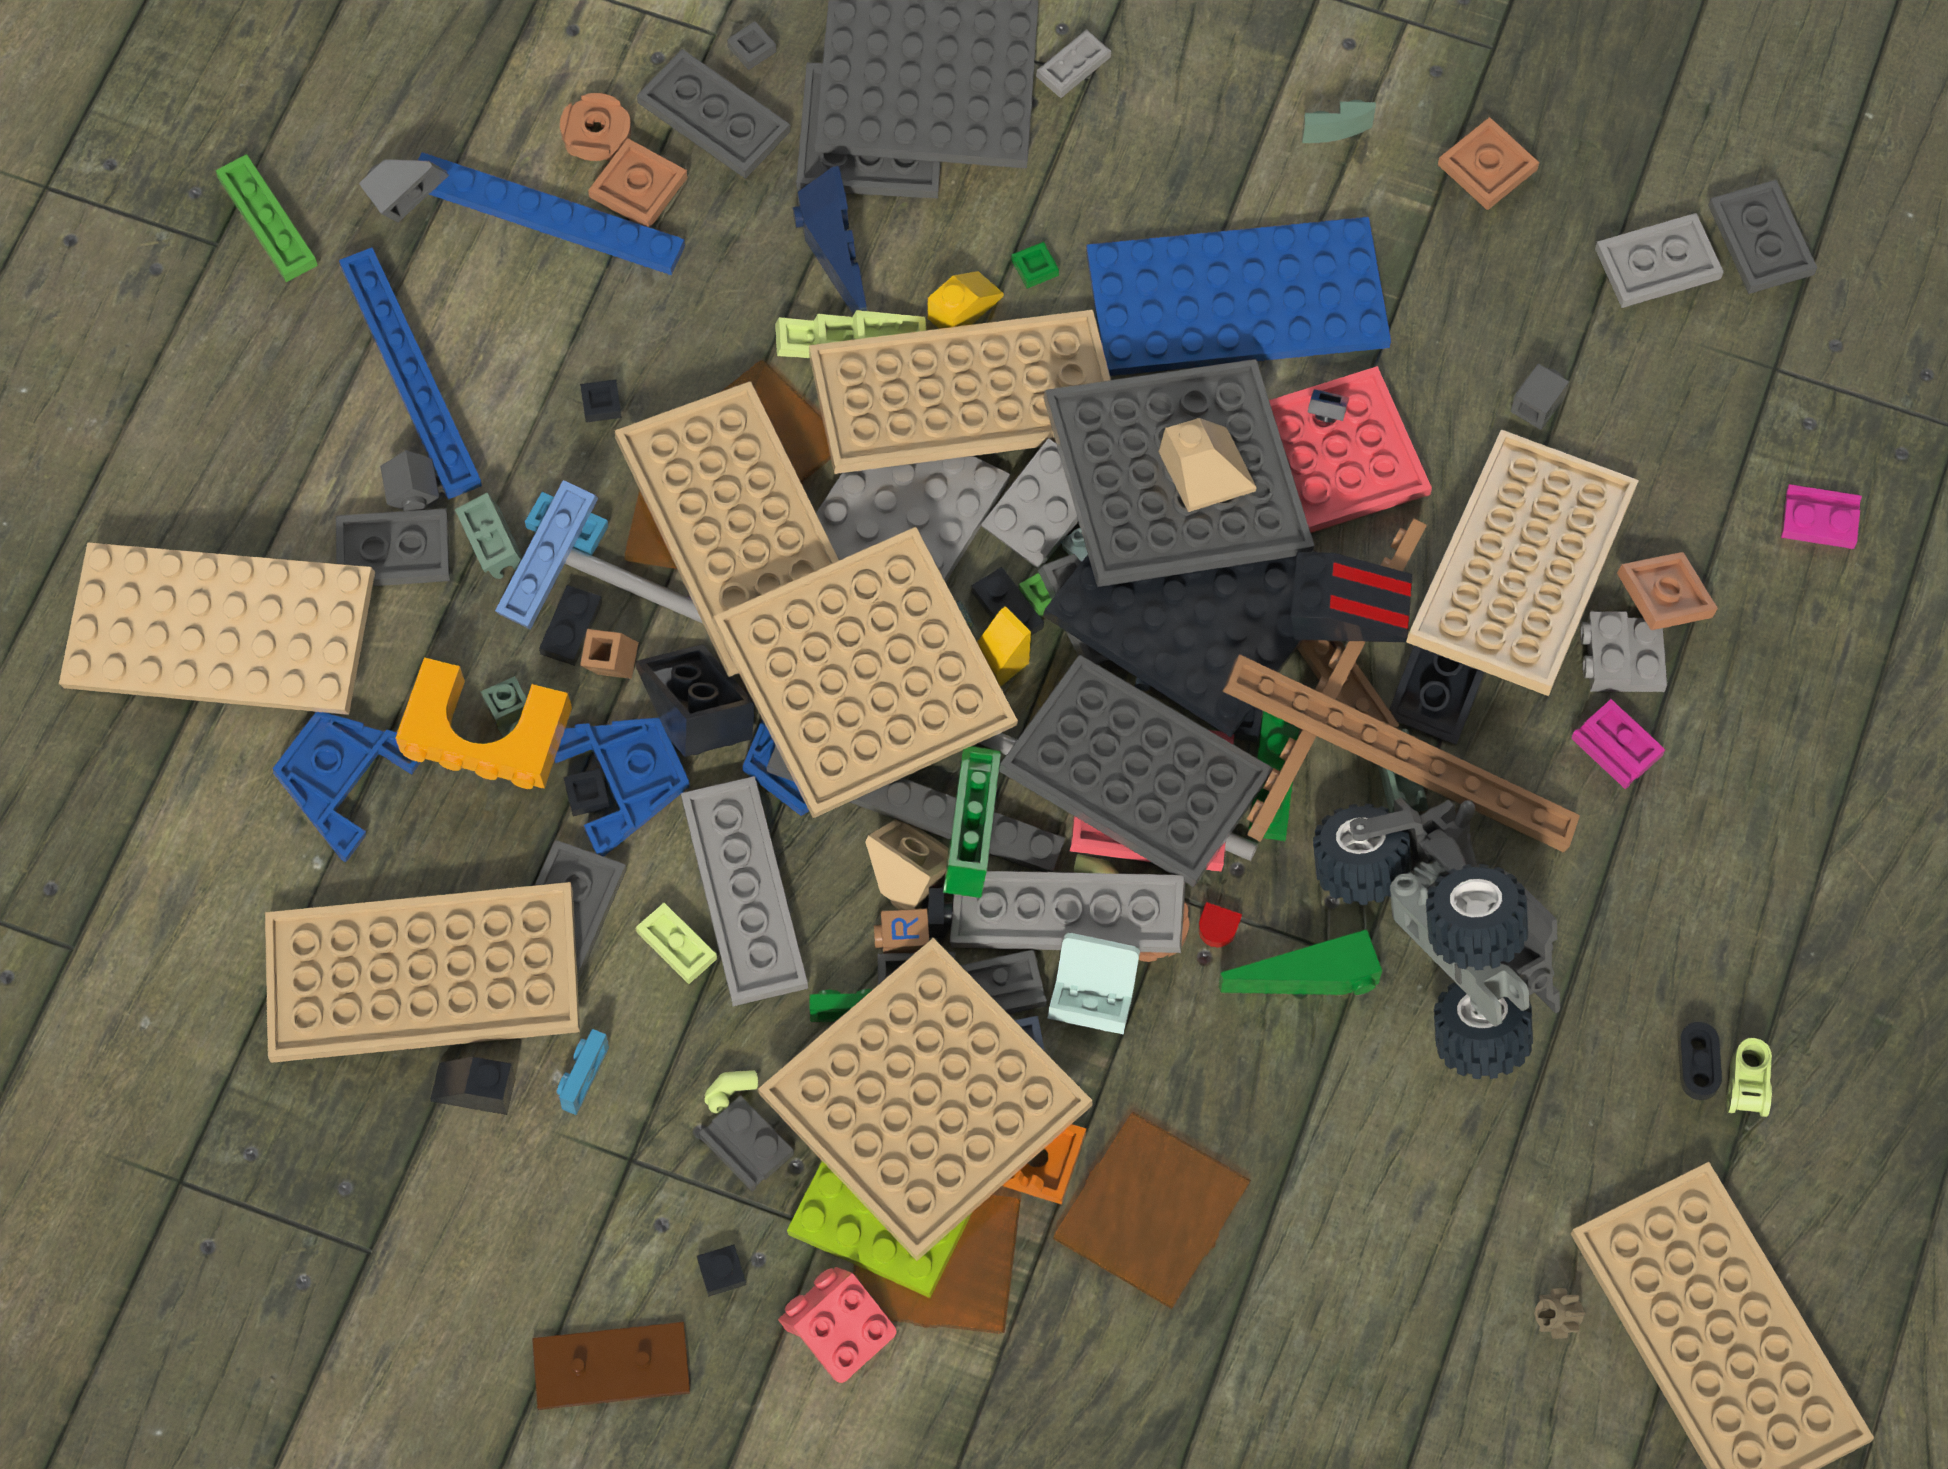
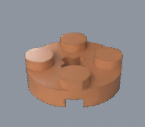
M603 93L586 94L581 96V101L576 102L573 106L570 103L564 109L560 118L561 137L570 155L589 161H611L627 138L630 139L631 137L630 116L615 97ZM594 122H601V128L603 129L599 132H591V130L586 128L587 126H593Z

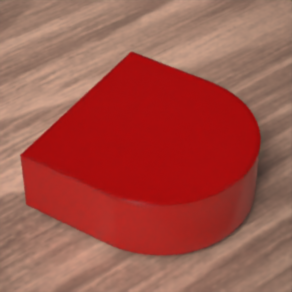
M1206 902L1199 921L1198 932L1200 938L1211 947L1227 946L1236 936L1242 914Z

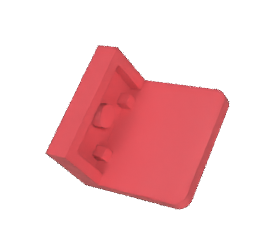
M835 1267L834 1269L830 1268L822 1272L815 1279V1286L805 1295H799L792 1299L786 1305L785 1313L778 1321L787 1332L799 1336L835 1381L843 1383L895 1337L896 1328L852 1272Z

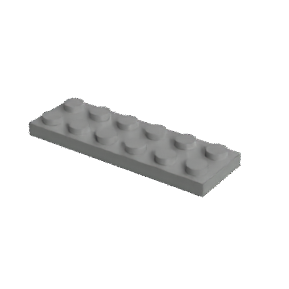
M755 776L681 793L732 1005L737 1006L808 989Z
M987 871L981 898L954 894L950 943L952 948L1061 950L1064 935L1075 933L1137 947L1140 952L1181 953L1186 882L1181 875Z

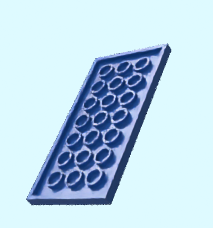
M1369 217L1089 244L1086 246L1097 328L1110 376L1205 367L1254 359L1256 361L1390 348L1391 338Z

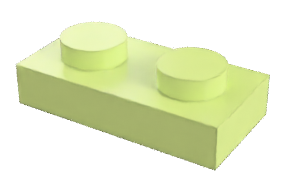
M665 903L660 905L636 927L637 933L688 984L717 960L716 953Z

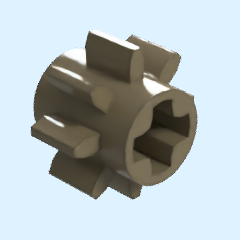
M1552 1288L1550 1294L1539 1295L1540 1301L1535 1308L1534 1315L1540 1326V1332H1551L1553 1339L1567 1338L1570 1332L1580 1331L1579 1325L1583 1321L1585 1312L1582 1304L1578 1301L1579 1295H1567L1566 1288Z

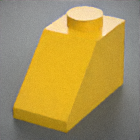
M979 271L953 275L928 297V320L939 329L972 325L1003 298L1004 293Z
M1006 606L999 611L977 641L1000 687L1028 665L1030 660L1031 631Z

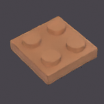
M1489 117L1440 156L1438 166L1486 210H1489L1537 171L1539 162Z
M627 138L589 188V197L633 222L650 228L688 178L687 170Z
M1684 552L1625 563L1621 565L1617 572L1650 630L1713 618L1718 609Z

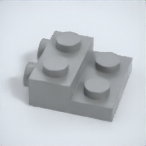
M1590 612L1587 622H1582L1580 629L1581 644H1587L1588 656L1583 657V677L1590 680V692H1665L1667 678L1663 628L1650 630L1644 618H1628L1627 612Z

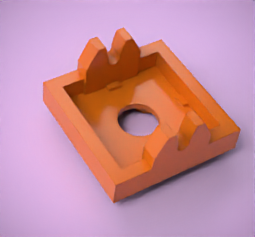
M1071 1124L1044 1148L1048 1153V1161L1045 1165L1032 1167L1027 1163L1002 1186L1062 1205L1086 1136V1128Z

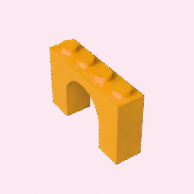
M424 657L395 738L400 752L413 761L423 762L425 759L439 762L442 767L449 770L459 771L461 768L475 771L478 776L485 779L496 780L499 777L511 780L514 785L524 789H532L533 786L545 789L572 710L568 693L532 684L519 722L511 733L492 743H472L459 737L451 728L453 714L465 683L460 666Z

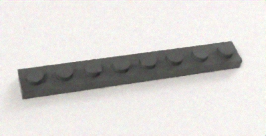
M775 746L767 765V772L794 782L780 752ZM900 778L850 801V803L948 839L951 837L956 798L909 780ZM994 812L989 854L1037 872H1053L1065 838Z

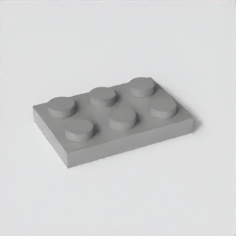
M1697 213L1597 242L1595 247L1621 308L1721 279L1723 275V269Z
M1049 438L1046 440L981 524L985 530L1037 569L1045 565L1078 522L1055 442Z

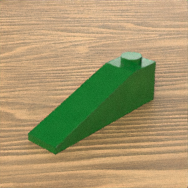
M972 746L962 751L943 893L981 898L988 865L1001 751Z
M1366 929L1221 972L1218 986L1221 993L1344 995L1354 992L1355 995H1361L1372 991L1379 984L1382 969Z

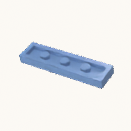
M562 481L495 610L499 615L531 630L598 500L596 495L567 481Z

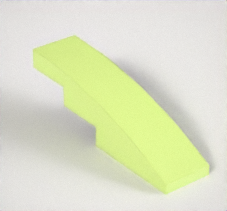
M856 310L853 317L817 314L814 321L779 317L775 324L777 356L810 358L809 345L926 331L925 317L860 310Z

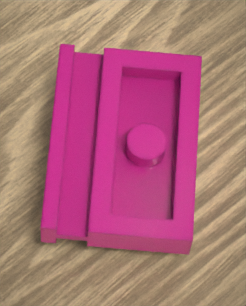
M1788 485L1785 495L1786 502L1784 505L1781 538L1850 549L1855 548L1858 537L1859 509L1862 496Z
M1612 699L1592 715L1580 729L1574 731L1571 738L1624 789H1627L1630 783L1636 778L1638 779L1657 762L1665 752V749Z

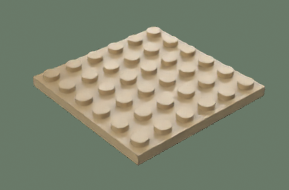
M916 527L713 616V623L813 818L1017 725L1018 720Z
M934 938L758 1088L762 1098L916 1261L1092 1106V1099Z

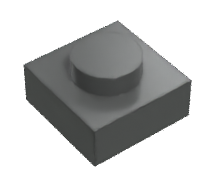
M755 21L727 39L728 48L748 70L776 53V44Z

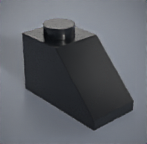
M478 1057L441 1062L438 1065L430 1100L435 1103L507 1115L516 1080L512 1064Z

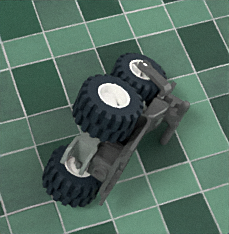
M1402 798L1394 801V813L1390 814L1388 808L1383 806L1374 808L1373 804L1366 803L1365 806L1357 807V804L1349 805L1348 809L1339 808L1334 810L1333 816L1326 815L1322 819V825H1317L1315 836L1313 837L1317 880H1320L1322 889L1329 891L1330 896L1335 899L1342 897L1343 902L1352 904L1353 901H1358L1359 905H1368V901L1374 900L1378 903L1384 901L1385 896L1391 897L1392 917L1395 922L1456 982L1447 987L1448 992H1441L1438 996V1003H1435L1434 1006L1435 1041L1440 1059L1445 1060V1065L1449 1069L1457 1068V1074L1462 1076L1472 1074L1473 1079H1481L1482 1076H1489L1490 1079L1498 1078L1499 1073L1503 1072L1505 1075L1512 1073L1513 1066L1521 1067L1525 1063V1057L1530 1056L1533 1044L1532 1006L1529 995L1535 993L1555 1014L1560 1011V992L1553 986L1552 977H1554L1551 952L1553 951L1552 942L1558 939L1557 919L1523 887L1522 883L1517 881L1513 874H1509L1499 867L1490 869L1486 864H1480L1478 867L1471 844V835L1469 834L1470 821L1475 812V804L1469 800L1464 801L1459 808L1457 816L1455 814V805L1450 800L1429 809L1420 816L1418 811L1413 810ZM1410 847L1412 848V851H1413V855H1412V856H1411V853H1410Z

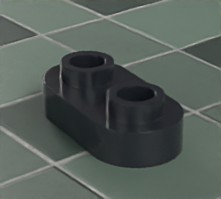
M1693 1022L1683 1029L1678 1040L1681 1086L1689 1097L1696 1100H1707L1717 1093L1722 1083L1719 1036L1711 1025L1704 1022ZM1694 1040L1700 1041L1704 1049L1697 1050L1693 1048L1691 1042ZM1694 1078H1703L1706 1081V1086L1700 1087L1696 1085Z

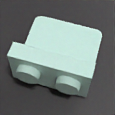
M1075 933L1065 934L1048 1019L1124 1034L1132 1001L1140 950L1132 945Z

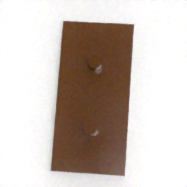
M684 1322L532 1338L538 1410L690 1394Z

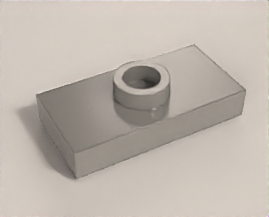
M1086 29L1037 69L1036 77L1057 96L1062 98L1111 58V50Z

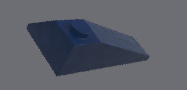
M839 166L831 167L798 191V206L792 207L796 228H803L806 243L854 315L856 310L867 311L859 264L858 262L854 263L856 254L852 230H847L849 229L848 206Z

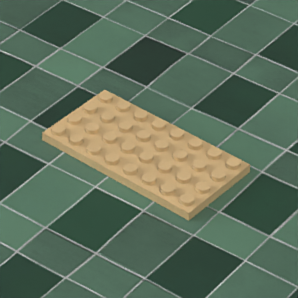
M1093 310L809 345V357L834 474L1042 447L1048 438L1056 443L1043 399L1045 390L1111 380Z
M751 381L615 430V439L728 677L739 672L713 623V616L839 561Z
M1501 430L1410 629L1406 642L1549 696L1639 480Z
M87 543L59 684L67 689L349 715L375 571L372 567Z
M571 882L265 912L268 1059L271 1063L580 1032L574 902Z
M1710 1162L1572 1230L1571 1236L1707 1469H1820L1872 1442L1874 1436Z

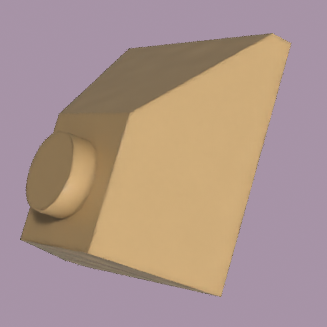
M1197 418L1165 428L1159 453L1188 512L1256 491L1257 487L1227 427Z
M896 819L868 835L865 843L880 893L890 899L893 906L900 910H915L926 905L929 902V888H940L945 881L949 848L920 828Z

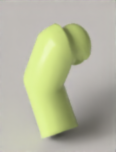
M1077 854L1074 872L1119 874L1107 860Z
M735 1071L720 1074L705 1093V1103L708 1105L709 1110L719 1114L728 1107L730 1103L728 1099L734 1091L757 1089L758 1077L756 1071Z

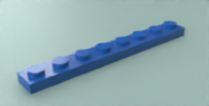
M423 152L418 161H430L446 170L449 174L429 195L669 275L673 274L685 248V241L682 238Z
M371 247L339 260L343 274L428 457L432 459L434 470L448 500L481 487L482 483L373 248Z

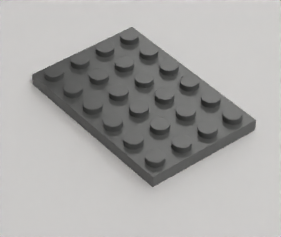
M1081 655L1074 661L999 767V772L1172 875L1183 876L1185 882L1192 887H1195L1267 782L1273 770L1272 767Z

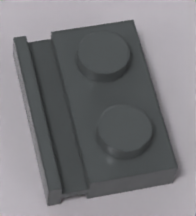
M1034 950L960 965L1007 1014L1046 1006L1047 1000L1044 995Z
M739 1096L714 1118L706 1129H702L699 1132V1138L751 1191H754L761 1181L766 1180L794 1155V1150L742 1096Z

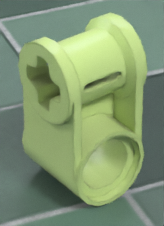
M1748 1038L1742 1041L1731 1058L1726 1103L1728 1113L1743 1110L1759 1112L1762 1117H1768L1772 1097L1770 1082L1772 1055L1769 1046L1760 1039ZM1748 1053L1757 1057L1760 1066H1748L1743 1061L1742 1055Z

